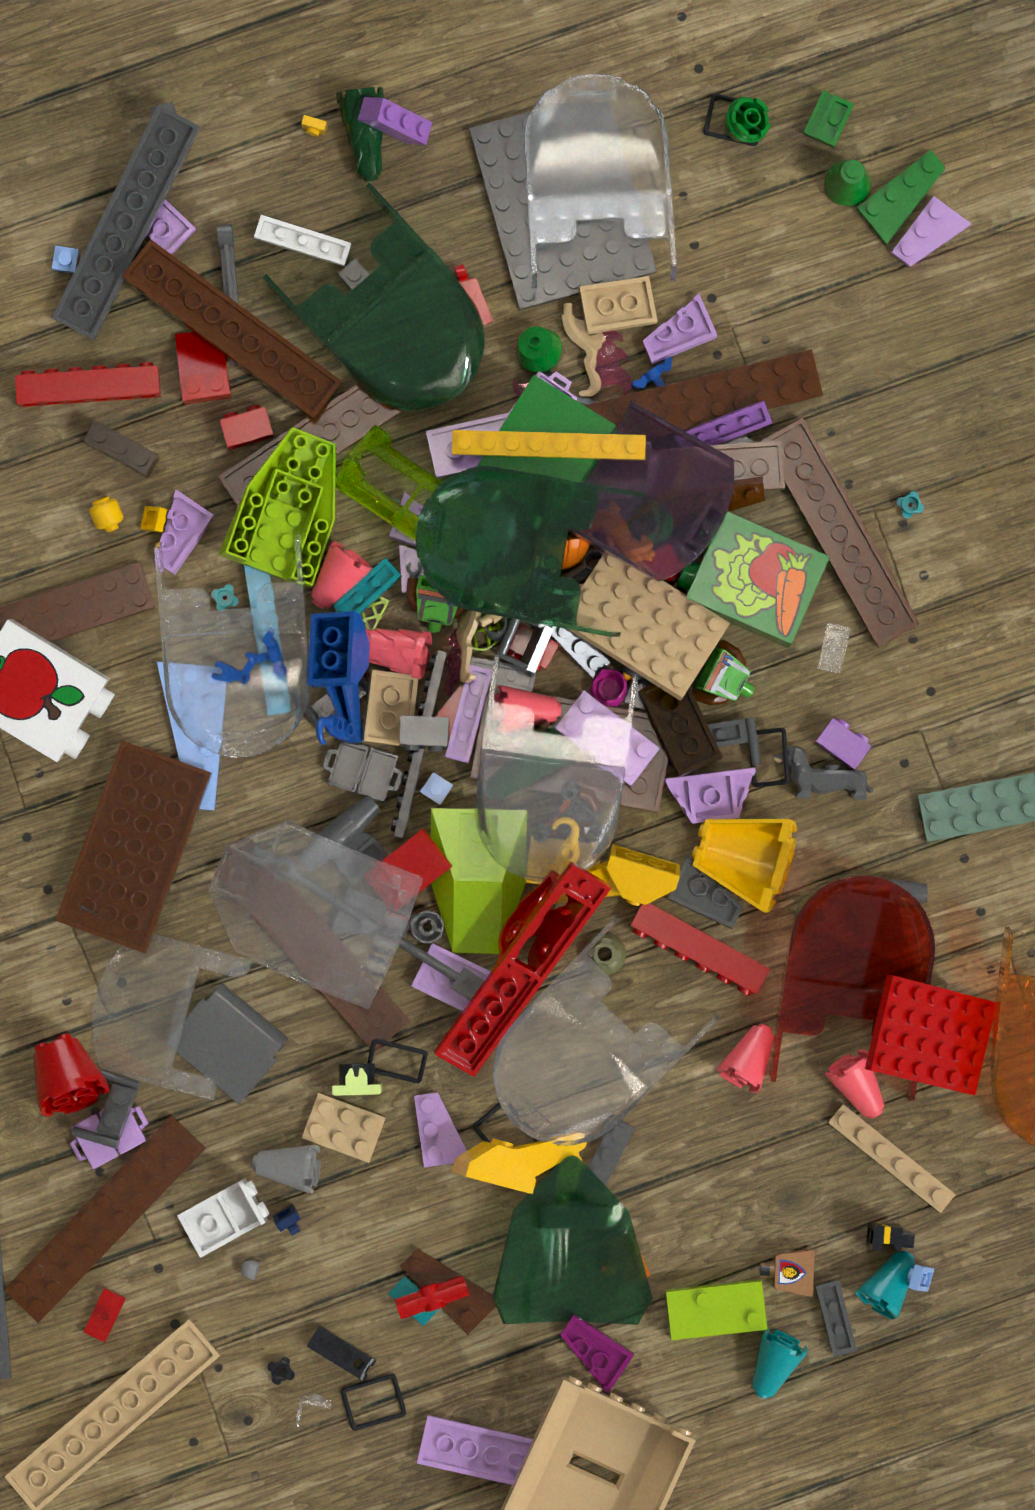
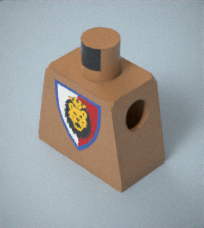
M804 1249L774 1253V1264L760 1263L759 1277L773 1278L774 1289L813 1297L815 1250Z

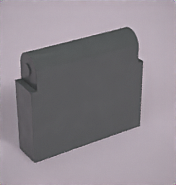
M222 983L214 990L208 1000L202 998L167 1040L166 1044L234 1101L241 1104L278 1060L274 1056L284 1047L289 1038Z

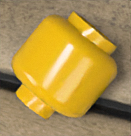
M104 496L91 502L92 506L89 508V514L96 529H105V532L108 533L119 528L118 523L123 520L124 516L116 499Z

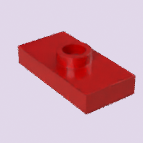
M104 1288L83 1333L106 1342L126 1298Z

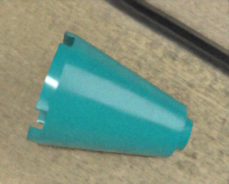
M904 1250L902 1252H895L858 1288L855 1293L858 1299L865 1305L869 1303L874 1307L872 1310L891 1320L897 1319L908 1291V1273L911 1268L914 1269V1266L917 1265L914 1262L915 1257Z
M770 1328L764 1330L752 1381L754 1393L763 1399L773 1397L808 1352L806 1346L803 1349L799 1346L800 1341L797 1338L776 1329L774 1333H769Z

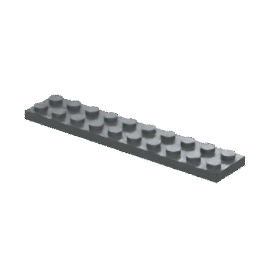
M157 104L64 291L52 319L92 340L96 339L125 281L122 279V275L137 257L201 129L199 125Z

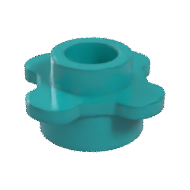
M911 491L905 497H899L896 502L903 511L902 516L906 519L911 518L915 513H922L924 511V505L921 504L918 498L919 495L915 491Z
M226 584L224 588L219 590L214 589L211 593L212 598L217 603L216 608L218 611L223 612L227 607L238 605L239 600L234 596V588L230 584Z

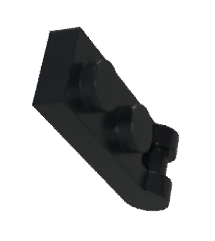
M319 1325L307 1345L311 1350L362 1381H365L367 1378V1371L370 1366H374L377 1361L374 1357L361 1351ZM356 1357L362 1360L358 1368L352 1365Z

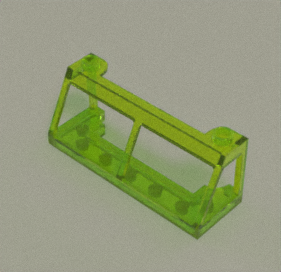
M374 424L345 458L336 479L335 487L452 565L486 518L493 503L478 494H472L468 499L392 448V440L389 433ZM366 450H369L418 483V487L404 506L364 480L367 472L362 469L360 458ZM422 488H425L470 518L472 522L466 529L460 526L454 529L445 526L442 531H439L408 510V508Z

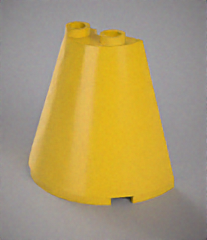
M706 819L705 823L701 824L698 836L702 837L700 846H695L692 852L693 866L762 912L768 913L776 904V900H773L775 894L781 895L790 871L796 845V839L792 838V832L796 833L797 831L796 822L790 819Z

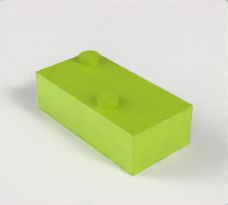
M760 1279L665 1290L671 1341L767 1330L763 1286Z

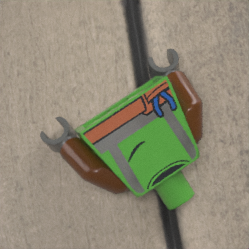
M411 562L407 564L406 570L410 574V578H407L406 597L412 609L417 612L418 619L428 622V631L440 632L442 624L451 625L454 618H459L469 609L473 598L472 589L480 580L479 574H477L475 582H469L468 576L470 571L467 572L465 575L467 585L464 587V582L419 575L418 579L417 574L421 572L422 565L418 562V570L412 572L410 570Z
M719 640L694 685V688L697 690L694 691L691 686L690 689L697 702L707 705L726 704L729 700L736 701L740 694L749 698L753 694L755 686L747 682L750 670L746 668V660L740 649L726 640Z

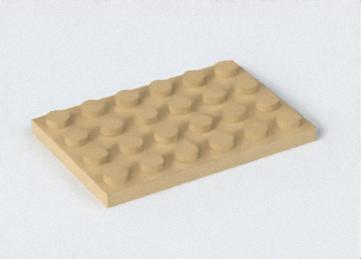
M611 547L607 548L559 621L560 625L680 701L730 623L704 606L686 599L687 596L638 564L627 562L619 552Z

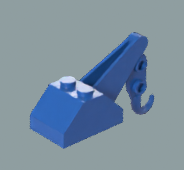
M355 611L311 614L307 684L312 687H326L336 714L329 715L328 717H320L317 721L316 735L322 745L326 744L323 738V728H325V731L330 736L341 741H347L348 743L362 742L363 730L358 683L369 667L370 642L361 614Z

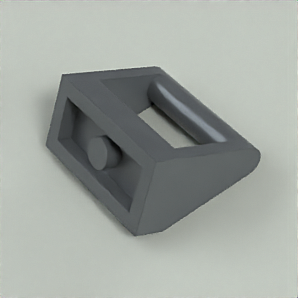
M514 612L495 656L535 673L553 628L549 626L539 628L538 623L540 622ZM522 620L534 625L535 628L523 657L519 661L506 654Z

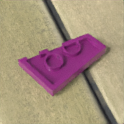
M573 1314L560 1334L608 1395L634 1356V1353L576 1314Z

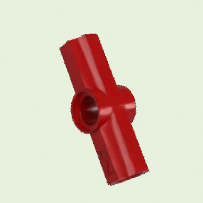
M462 1275L442 1283L429 1284L419 1288L417 1292L394 1299L400 1318L404 1319L424 1311L427 1313L446 1306L447 1303L470 1296Z

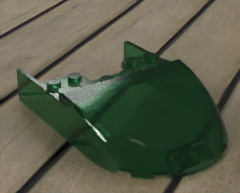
M369 182L366 187L370 197L394 221L371 243L370 251L380 264L378 268L346 296L336 286L325 284L298 306L285 295L267 274L263 278L270 290L367 395L383 405L399 408L400 410L419 411L420 409L433 406L437 407L460 394L469 385L479 369L485 347V333L481 315L469 294L442 259Z
M478 466L468 468L445 479L438 485V488L431 497L426 500L416 528L417 556L420 558L424 570L423 573L430 585L445 597L447 601L463 609L602 636L620 637L621 632L577 623L581 586L572 578L561 577L569 529L585 531L592 526L600 491L644 498L645 493L500 467Z

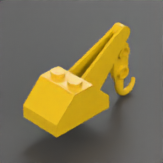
M560 817L552 825V829H556L559 824L566 823L571 829L569 836L558 849L552 870L560 875L571 861L577 864L580 854L578 840L580 828L578 823L570 817ZM614 844L611 845L607 861L587 869L588 872L610 884L611 890L606 897L621 895L622 898L626 899L627 903L639 906L640 903L646 905L676 890L680 878V864ZM563 893L554 904L568 902V897Z
M573 1133L513 1147L512 1143L492 1138L491 1143L482 1141L456 1157L452 1173L533 1194L536 1183L535 1177L560 1163L554 1184L556 1195L555 1212L561 1221L572 1223L581 1216L582 1210L578 1209L576 1214L568 1216L565 1214L564 1208L576 1190L582 1167V1159L579 1156V1152L586 1147L587 1141L582 1134Z

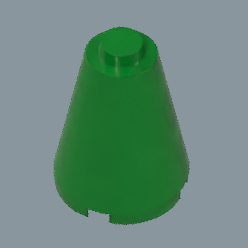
M841 160L834 163L828 169L824 179V189L829 199L835 204L847 207L856 206L868 196L871 189V177L866 167L859 161Z

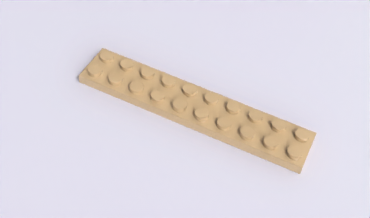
M189 1318L5 1476L6 1480L32 1510H41L220 1357V1353Z

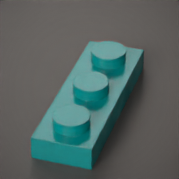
M385 558L339 599L333 607L338 612L355 611L361 614L396 583L402 575Z

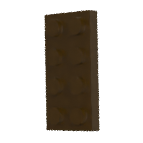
M655 684L639 690L638 693L678 778L723 758L690 687L681 701Z

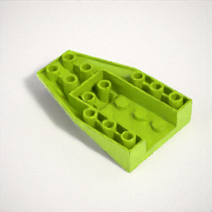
M291 427L246 486L218 555L303 588L313 586L335 521L336 444Z
M431 808V839L453 866L431 884L452 952L499 954V935L504 924L518 906L526 882L527 810Z

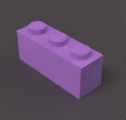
M364 97L358 117L359 121L406 144L426 145L432 126L431 121L385 98Z

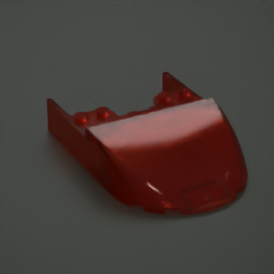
M874 876L846 877L818 890L800 910L792 928L782 974L769 1071L771 1082H776L783 1032L816 1036L824 1028L826 1014L873 1020V1036L887 974L931 985L935 958L933 929L921 904L901 886ZM908 1080L906 1097L909 1101H915L917 1082Z

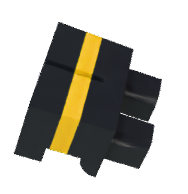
M868 1222L866 1247L871 1250L882 1251V1243L888 1244L898 1252H901V1247L914 1248V1233L903 1231V1228L897 1225Z

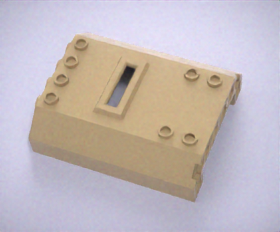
M561 1377L501 1510H664L696 1440L691 1436L692 1432L681 1426L676 1428L667 1423L668 1418L656 1412H654L653 1416L645 1413L646 1408L634 1402L630 1406L623 1402V1397L612 1392L608 1396L601 1392V1387L589 1382L587 1386L575 1377ZM573 1454L620 1474L617 1483H611L570 1464Z

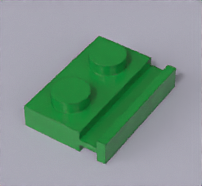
M823 90L803 134L834 148L854 104Z

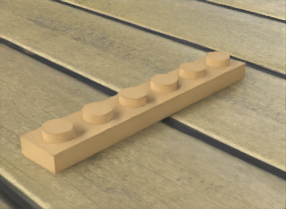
M844 1104L838 1108L827 1122L939 1213L945 1209L956 1195Z

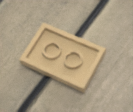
M649 276L579 286L587 334L652 325L658 322Z
M370 670L362 741L400 746L401 715L414 716L418 679L400 673Z
M318 1093L302 1138L369 1163L386 1117Z

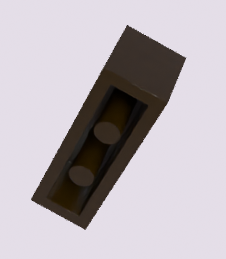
M94 420L83 440L89 447L148 479L160 459L158 454Z

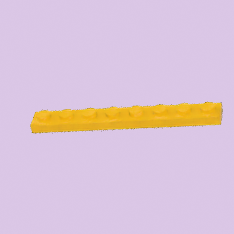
M453 430L452 455L645 460L646 435Z

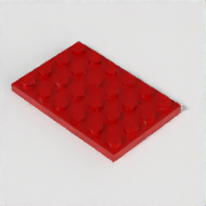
M887 974L865 1069L975 1096L997 1002Z

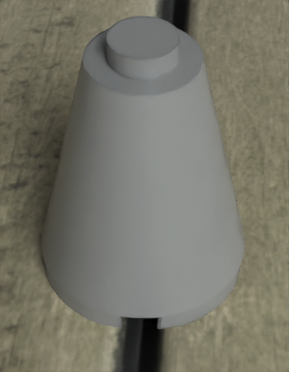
M307 1145L259 1151L258 1155L253 1157L252 1168L256 1170V1174L306 1193H313L314 1190L311 1187L317 1186L320 1175L321 1160L316 1159V1153H320V1148L318 1145Z

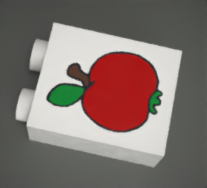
M8 619L0 631V728L56 762L61 760L64 753L76 759L90 737L88 733L80 729L89 712L101 718L115 696L114 693L105 688L110 678L15 620Z

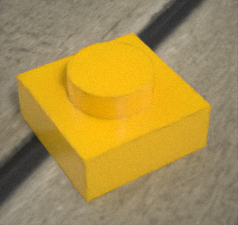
M306 115L303 116L301 125L302 129L306 130L305 133L315 137H319V134L325 136L328 128L327 121Z
M145 506L140 529L163 532L167 509Z

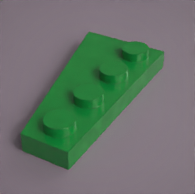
M932 150L928 151L857 207V211L885 246L946 168Z

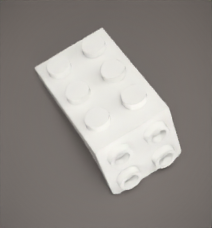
M246 1178L177 1215L200 1258L268 1221L269 1211L263 1201L261 1203L258 1202L255 1196L258 1191L252 1181L247 1182Z

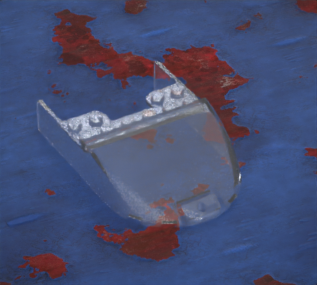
M584 74L562 81V84L552 90L549 89L540 97L533 111L529 114L525 127V170L532 288H537V245L570 243L576 237V221L623 219L625 234L631 239H666L669 250L671 281H676L677 260L668 135L665 120L660 109L656 107L650 96L637 85L633 86L622 81V78L617 76Z
M296 534L295 537L298 580L295 582H278L262 585L257 593L258 607L210 610L209 595L204 589L198 587L168 589L165 586L162 542H157L154 547L164 682L168 707L173 719L183 730V733L195 744L215 754L229 757H247L269 751L283 740H286L294 732L306 711L310 693V685L307 684L309 641L301 534ZM269 628L274 629L275 634L273 638L277 641L281 650L282 665L287 668L284 677H280L272 672L274 663L272 664L271 660L255 664L249 673L250 679L245 685H242V681H232L230 683L214 680L211 677L212 673H222L220 667L214 666L216 661H223L238 670H242L249 660L245 657L246 652H253L254 654L267 652V645L262 640Z
M495 654L475 798V820L479 836L484 847L495 861L510 873L527 880L542 882L552 870L561 875L571 861L588 870L598 862L609 848L617 829L638 674L633 673L626 719L591 716L583 723L581 738L533 732L534 714L528 707L494 701L500 655Z
M616 917L593 938L513 1022L497 1047L493 1064V1083L498 1101L508 1118L521 1131L539 1141H551L553 1144L570 1146L593 1141L609 1132L719 1018L715 1013L686 1044L681 1045L656 1022H648L634 1033L606 1007L601 1000L610 991L612 982L610 977L588 956V951L618 921Z

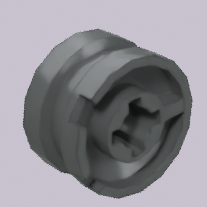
M425 910L414 916L411 922V931L416 940L431 944L441 938L444 932V923L437 913ZM427 922L432 924V930L429 932L423 930V925Z

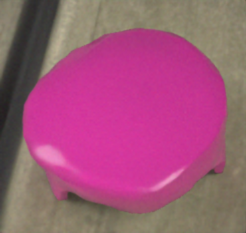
M602 669L593 680L589 694L604 706L617 707L627 695L628 683L620 672L613 669Z

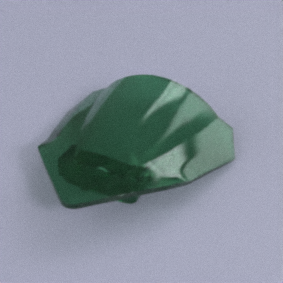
M576 1156L565 1157L534 1187L533 1194L529 1193L513 1210L492 1297L503 1324L569 1322L573 1314H576L587 1322L638 1325L653 1300L629 1211Z

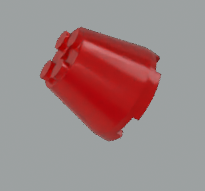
M67 1033L57 1037L56 1041L40 1043L34 1047L33 1059L37 1104L43 1116L50 1117L53 1115V1112H64V1115L83 1110L97 1103V1097L100 1094L109 1092L105 1076L77 1038H71V1035Z

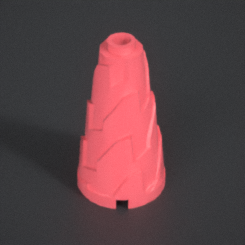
M379 628L375 630L365 629L370 642V663L388 667L391 671L409 675L412 678L422 679L421 677H424L431 655L427 647L432 646V634L430 632L398 629V631Z

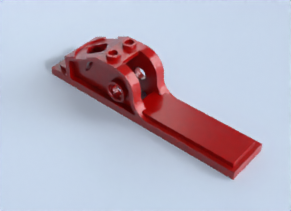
M571 861L561 875L552 870L533 891H530L520 901L501 930L498 939L499 957L494 968L435 1048V1055L475 1077L611 890L610 884ZM565 893L568 897V902L556 909H550L554 902H557L561 895ZM535 935L537 938L529 951L527 965L517 959V956L528 938Z

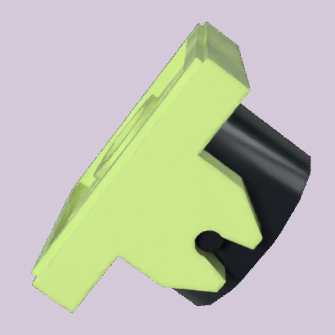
M375 1063L339 1064V1084L332 1086V1095L381 1094L382 1083H375Z

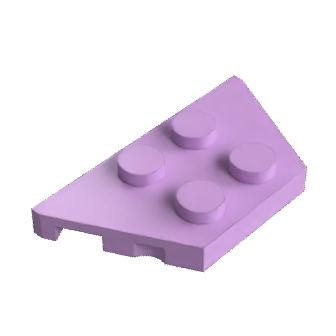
M754 767L687 775L680 778L671 777L664 778V783L690 823L705 822L706 819H733L740 816L743 801L747 797L748 787L756 770Z

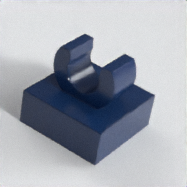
M293 1203L273 1215L275 1225L280 1232L287 1228L293 1236L300 1231L297 1221L301 1218Z

